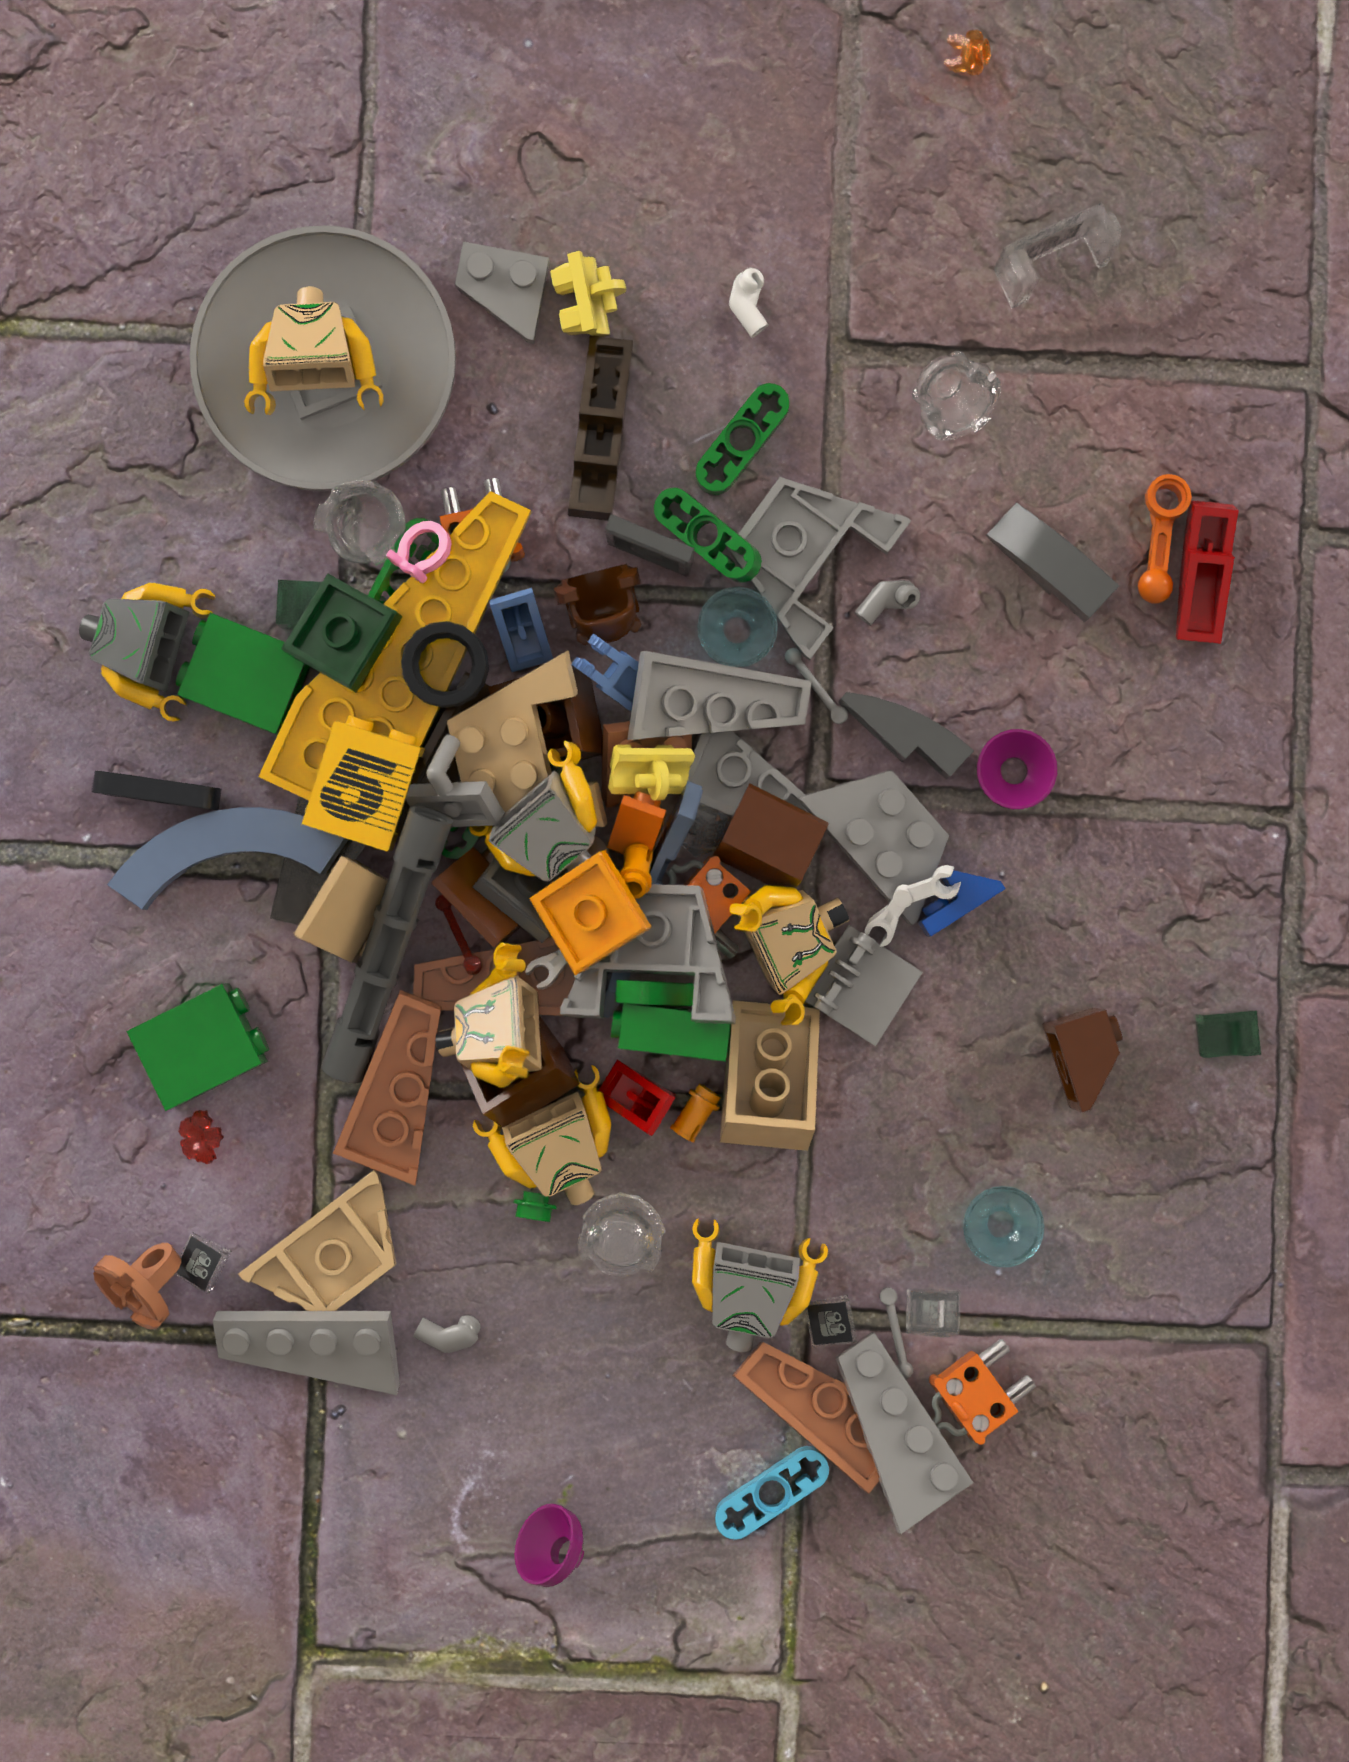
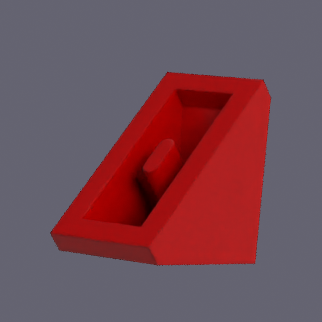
M619 1060L615 1062L598 1092L603 1093L606 1105L651 1136L654 1135L676 1098V1094Z

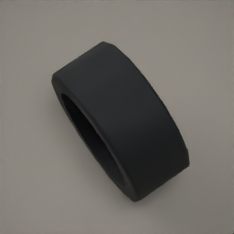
M448 621L430 623L417 630L406 643L401 659L403 678L410 691L423 702L442 708L461 706L474 699L485 685L489 671L487 651L479 637L463 625ZM449 638L457 640L466 647L471 656L472 669L469 678L461 687L453 691L442 692L431 688L425 683L420 674L419 660L421 653L428 644L437 639Z

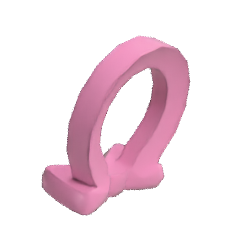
M433 521L420 522L404 533L399 543L398 552L395 553L390 549L386 556L391 563L399 567L404 573L410 574L417 581L424 583L427 581L426 574L438 569L447 560L452 545L450 535L438 523ZM425 532L437 534L440 542L436 553L427 560L418 562L415 565L408 562L410 557L409 551L413 540Z

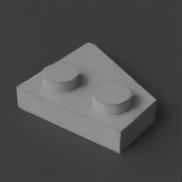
M463 242L455 286L456 289L469 299L483 306L498 321L504 322L520 334L521 338L527 343L534 344L550 260L548 257Z

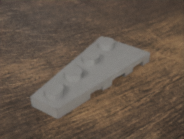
M642 651L639 657L627 740L806 724L812 681Z
M217 1311L215 1314L213 1326L218 1358L393 1395L398 1393L400 1380L391 1311Z
M871 1332L835 1358L852 1406L860 1421L868 1451L871 1453L884 1496L887 1497L892 1511L896 1530L899 1534H902L973 1484V1481L875 1332Z

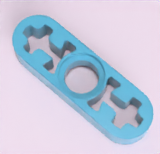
M813 1446L800 1447L723 1498L715 1510V1522L719 1532L729 1539H742L825 1483L829 1475V1465L826 1457ZM806 1457L810 1462L818 1460L820 1462L816 1466L818 1475L814 1478H811L807 1473L795 1479L799 1489L792 1492L789 1480L781 1471L788 1468L790 1476H793L801 1470V1459ZM767 1481H777L784 1487L785 1494L780 1502L767 1504L761 1500L759 1489ZM751 1493L755 1506L763 1513L755 1516L754 1509L752 1508L742 1516L744 1523L742 1526L737 1527L735 1523L726 1525L724 1523L728 1518L726 1510L733 1507L738 1512L749 1505L748 1500L744 1496Z

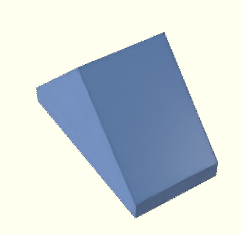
M532 588L489 600L511 672L546 663L553 659Z

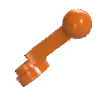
M1172 474L1157 477L1150 484L1145 495V503L1150 512L1152 532L1147 571L1141 575L1138 581V592L1145 601L1152 604L1164 602L1173 591V581L1167 573L1173 523L1175 519L1182 516L1187 510L1192 497L1187 482L1181 477ZM1161 489L1173 491L1178 498V506L1171 510L1160 507L1156 501V492Z

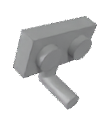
M452 735L444 736L426 772L430 783L410 785L406 796L409 806H422L441 812L452 819L451 827L499 825L505 812L486 781L451 783L446 772L460 746V741Z

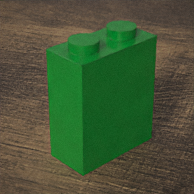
M210 613L207 621L201 620L195 630L192 644L196 646L191 661H185L178 672L176 686L180 688L177 695L278 735L296 695L302 690L310 666L284 652L281 648L285 642Z
M230 983L221 984L126 1031L165 1111L174 1109L268 1062L264 1054L269 1051L267 1041L258 1027L251 1028L245 1013L250 1011L249 1005L239 988L233 990Z
M623 1003V1011L616 1010L613 1013L611 1038L619 1039L618 1049L726 1061L730 1024L696 1023L691 1020L692 1010Z

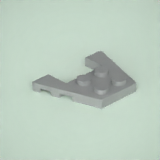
M779 477L741 529L739 535L752 544L761 555L760 571L756 577L750 580L751 584L802 655L810 661L834 627L797 600L849 529L887 555L911 520L906 516L875 509L874 506L849 501L834 496L833 493ZM728 547V552L739 567L743 569L747 564L743 558L744 554L740 555Z
M652 884L649 892L641 898L635 899L652 928L581 974H574L573 977L576 979L568 998H564L560 1007V1014L564 1017L604 1019L606 983L609 972L694 975L691 1020L696 1023L735 1024L736 1017L704 890L700 886Z

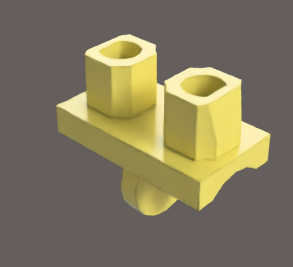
M581 251L567 254L569 262L550 272L553 287L557 294L566 295L575 292L577 305L560 310L559 318L562 331L569 335L586 333L598 337L610 335L606 313L618 310L615 297L626 292L625 281L611 279L609 266L597 268L594 257H584Z
M615 745L610 761L611 774L608 789L612 794H636L637 791L651 795L652 800H665L667 794H681L688 781L689 770L694 762L695 754L691 748H673L672 745H657L655 748H632L631 745Z

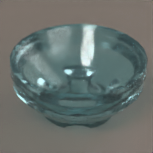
M732 587L721 590L708 599L699 614L697 630L702 648L709 657L719 664L741 668L758 663L766 657L777 638L778 624L774 609L765 597L749 588ZM741 618L748 623L750 635L747 640L742 643H732L725 637L723 629L730 619Z
M996 1186L982 1191L974 1197L964 1214L963 1233L968 1247L984 1263L995 1267L1006 1268L1024 1263L1038 1250L1044 1236V1219L1038 1204L1024 1191L1015 1187ZM997 1211L1008 1212L1013 1219L1012 1230L1003 1237L992 1235L987 1226L989 1217Z

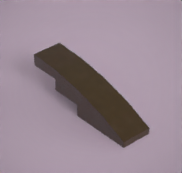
M598 336L589 337L568 516L608 521L610 515H613L633 340Z

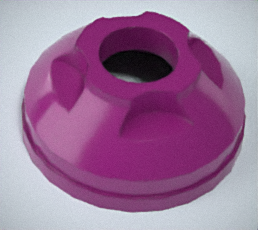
M1010 729L992 737L982 748L976 765L977 779L984 794L995 804L1011 810L1026 809L1043 801L1053 789L1058 774L1057 760L1050 745L1041 736L1024 729ZM1016 758L1024 763L1026 777L1021 783L1010 784L1003 779L1001 766L1005 760Z
M557 1504L543 1505L530 1514L519 1531L514 1552L516 1569L523 1580L536 1586L553 1587L565 1580L575 1568H578L584 1556L583 1530L577 1516L570 1510ZM570 1541L567 1555L563 1563L560 1564L559 1551L565 1542Z

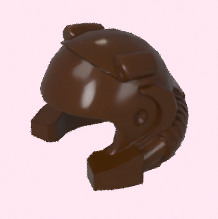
M626 563L563 579L558 587L553 588L557 604H566L571 627L573 629L577 628L576 639L582 645L589 644L587 641L592 634H595L606 643L618 641L627 635L629 631L637 633L642 625L639 617L636 615L640 608L634 586L641 584L637 567L627 566Z

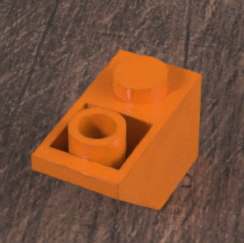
M637 791L633 798L624 795L607 849L624 855L629 845L639 843L649 847L647 853L650 851L653 853L667 815V810L659 808L661 800H652L651 795Z

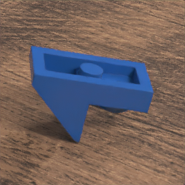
M953 870L950 877L941 879L946 886H952L955 883L961 882L958 893L950 902L947 899L939 898L923 908L922 911L926 917L918 921V924L926 937H931L1006 888L1001 881Z

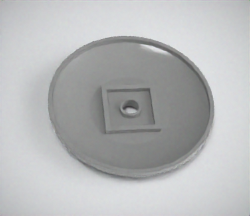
M323 225L290 229L272 235L242 252L220 273L208 290L199 308L191 337L190 372L193 389L199 408L214 435L236 459L255 473L273 482L302 490L338 491L355 488L374 482L404 465L424 446L438 427L450 400L455 379L456 351L453 330L447 310L430 279L414 261L390 243L371 234L345 227ZM303 287L319 288L324 294L323 302L339 304L341 316L353 319L369 339L377 374L373 377L374 385L381 389L384 402L380 407L379 395L373 390H367L362 395V402L365 408L363 410L357 402V392L361 388L360 380L355 379V387L270 392L269 385L267 384V392L273 395L276 401L275 411L271 415H266V400L263 396H259L254 403L255 413L251 414L247 411L244 404L246 395L253 390V383L249 382V346L265 323L272 321L274 309L277 306L297 304V292Z

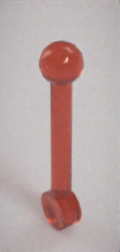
M439 895L435 900V906L439 911H443L465 958L463 962L464 969L468 974L476 975L482 969L481 961L477 956L472 955L451 910L452 904L443 895Z

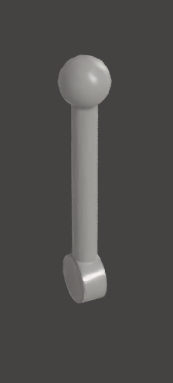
M796 648L788 649L785 653L786 662L790 665H795L806 680L812 681L811 687L831 711L830 718L835 724L844 723L848 718L847 710L844 707L837 706L801 660V652Z
M886 1287L880 1291L879 1298L887 1308L899 1362L897 1367L904 1378L908 1379L913 1374V1366L907 1362L894 1304L897 1300V1293L893 1288Z

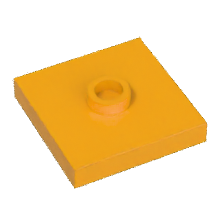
M606 850L599 851L529 898L575 975L581 974L652 928Z

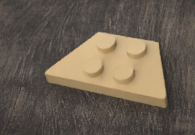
M373 1170L238 1273L240 1278L273 1292L275 1296L289 1303L293 1302L304 1307L305 1311H336L397 1264L379 1172Z

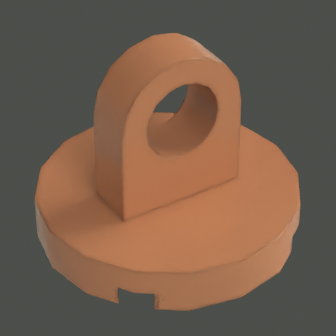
M169 1243L156 1244L147 1249L131 1266L113 1255H105L93 1268L95 1271L93 1273L94 1281L101 1292L116 1308L118 1307L122 1310L127 1306L134 1312L130 1316L133 1322L146 1329H157L170 1315L168 1306L158 1291L177 1272L181 1265V1257Z

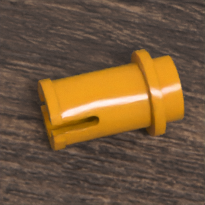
M639 843L631 844L626 848L623 869L619 871L635 899L644 896L652 886V877L649 871L653 860L652 851L647 853L649 847Z
M700 1083L695 1090H689L688 1093L691 1097L674 1124L670 1126V1129L692 1143L695 1142L697 1135L713 1110L718 1111L720 1109V1106L717 1104L721 1097Z

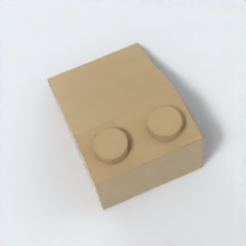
M341 856L293 935L351 963H357L363 955L375 920L373 914L376 906L381 902L388 879L358 860Z
M733 1000L732 1005L736 1019L735 1024H730L722 1100L720 1143L808 1151L815 1132L820 1010L804 1007L805 1014L801 1023L782 1026L780 1023L785 1017V1012L773 1013L770 1008L771 1004Z

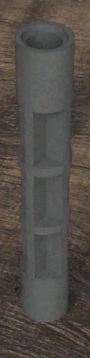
M411 806L393 856L394 864L380 904L375 908L373 914L375 918L362 958L356 964L354 970L355 978L342 1016L337 1019L321 1066L323 1072L339 1081L360 1083L366 1074L380 1033L379 1026L392 988L396 986L399 979L398 971L411 933L417 927L419 910L432 873L436 872L453 823L451 818L436 810L422 806Z

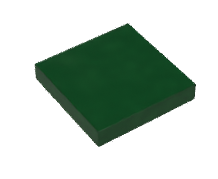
M327 573L281 649L290 656L357 693L401 621L402 616L395 610Z

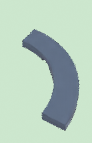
M687 781L653 853V860L649 871L652 877V884L663 885L662 879L669 863L676 859L695 820L703 793L702 786ZM609 972L607 974L605 1018L609 1019L610 1016H613L614 1011H616L620 1004L615 1002L616 980H629L631 973Z
M238 807L216 810L187 819L156 835L139 848L119 868L107 885L140 909L147 910L169 884L187 872L189 868L206 860L230 854L263 852L293 859L319 874L325 875L348 839L303 825L304 816L284 810L262 807Z

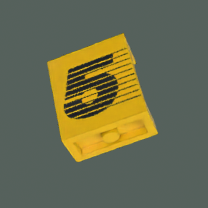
M348 715L346 723L334 720L302 824L387 852L393 851L398 834L395 833L418 758L423 757L425 749L415 746L416 736L391 729L389 737L372 732L374 723Z

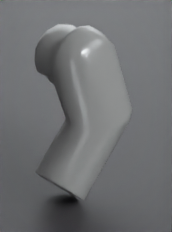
M881 581L876 584L854 613L871 626L884 609L914 608L920 601V591L909 581Z
M470 1315L461 1316L458 1324L443 1328L423 1317L413 1337L443 1353H452L473 1346L478 1340L477 1334L481 1330V1325L475 1317Z

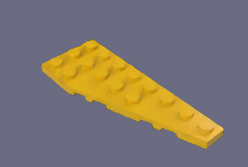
M490 491L453 530L450 535L451 551L447 560L438 569L426 574L427 581L421 583L411 576L384 602V605L398 612L402 619L357 693L319 673L296 695L258 777L309 801L334 720L346 723L348 715L374 723L372 730L374 733L389 737L391 729L416 736L415 746L422 748L440 707L423 702L410 691L406 684L401 665L405 645L417 630L436 622L448 621L463 625L475 634L489 605V600H491L532 511ZM437 549L434 551V553L432 552L425 560L431 558L436 553ZM449 638L437 639L428 644L421 653L419 660L420 674L425 683L435 690L448 691L467 652L466 647L457 640Z

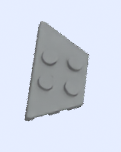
M892 770L873 774L856 781H849L815 793H808L798 799L810 814L829 823L826 829L827 834L888 902L893 898L895 890L899 885H911L932 878L949 838L948 833ZM925 899L913 902L904 909L900 916L907 924L913 925L918 920Z

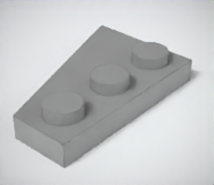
M733 731L701 734L694 750L695 758L690 767L688 781L702 786L703 793L700 804L732 817L749 783L808 812L798 801L805 794Z

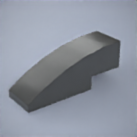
M1015 503L986 534V537L1049 595L1053 593L1083 622L1087 621L1119 587L1110 576L1079 549L1018 503Z
M846 692L838 702L901 762L915 750L945 779L949 778L974 752L971 747L948 729L900 704Z

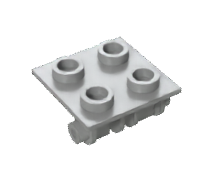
M848 925L835 945L837 953L829 960V965L805 1001L876 1046L923 972L885 947H880V944L867 934Z

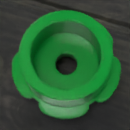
M524 1191L522 1200L514 1199L513 1203L517 1204L515 1217L550 1222L552 1209H557L556 1205L549 1204V1197H545L540 1193Z

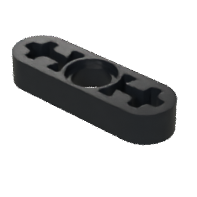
M105 771L94 772L92 793L214 811L219 810L222 790L203 785Z

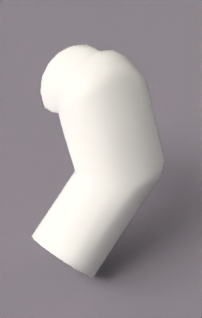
M748 268L737 275L729 299V306L751 338L761 333L769 325L756 307L761 288L764 284V277L755 268Z

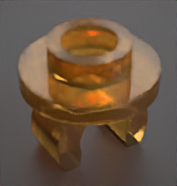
M974 29L969 30L965 36L961 34L948 36L947 42L953 48H962V51L957 58L945 59L944 65L957 73L966 70L969 75L981 74L984 66L989 63L991 55L989 41L983 37L982 32Z

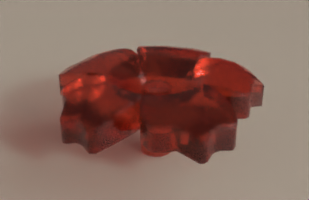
M197 1110L193 1116L181 1121L179 1134L186 1138L182 1139L180 1144L183 1154L188 1160L195 1158L197 1162L211 1164L213 1160L217 1159L213 1149L219 1148L220 1141L224 1136L221 1133L222 1129L220 1127L210 1128L213 1120L209 1117L207 1110Z

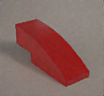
M1191 500L1188 507L1178 594L1176 638L1178 640L1221 644L1235 559L1232 555L1239 510L1233 504Z

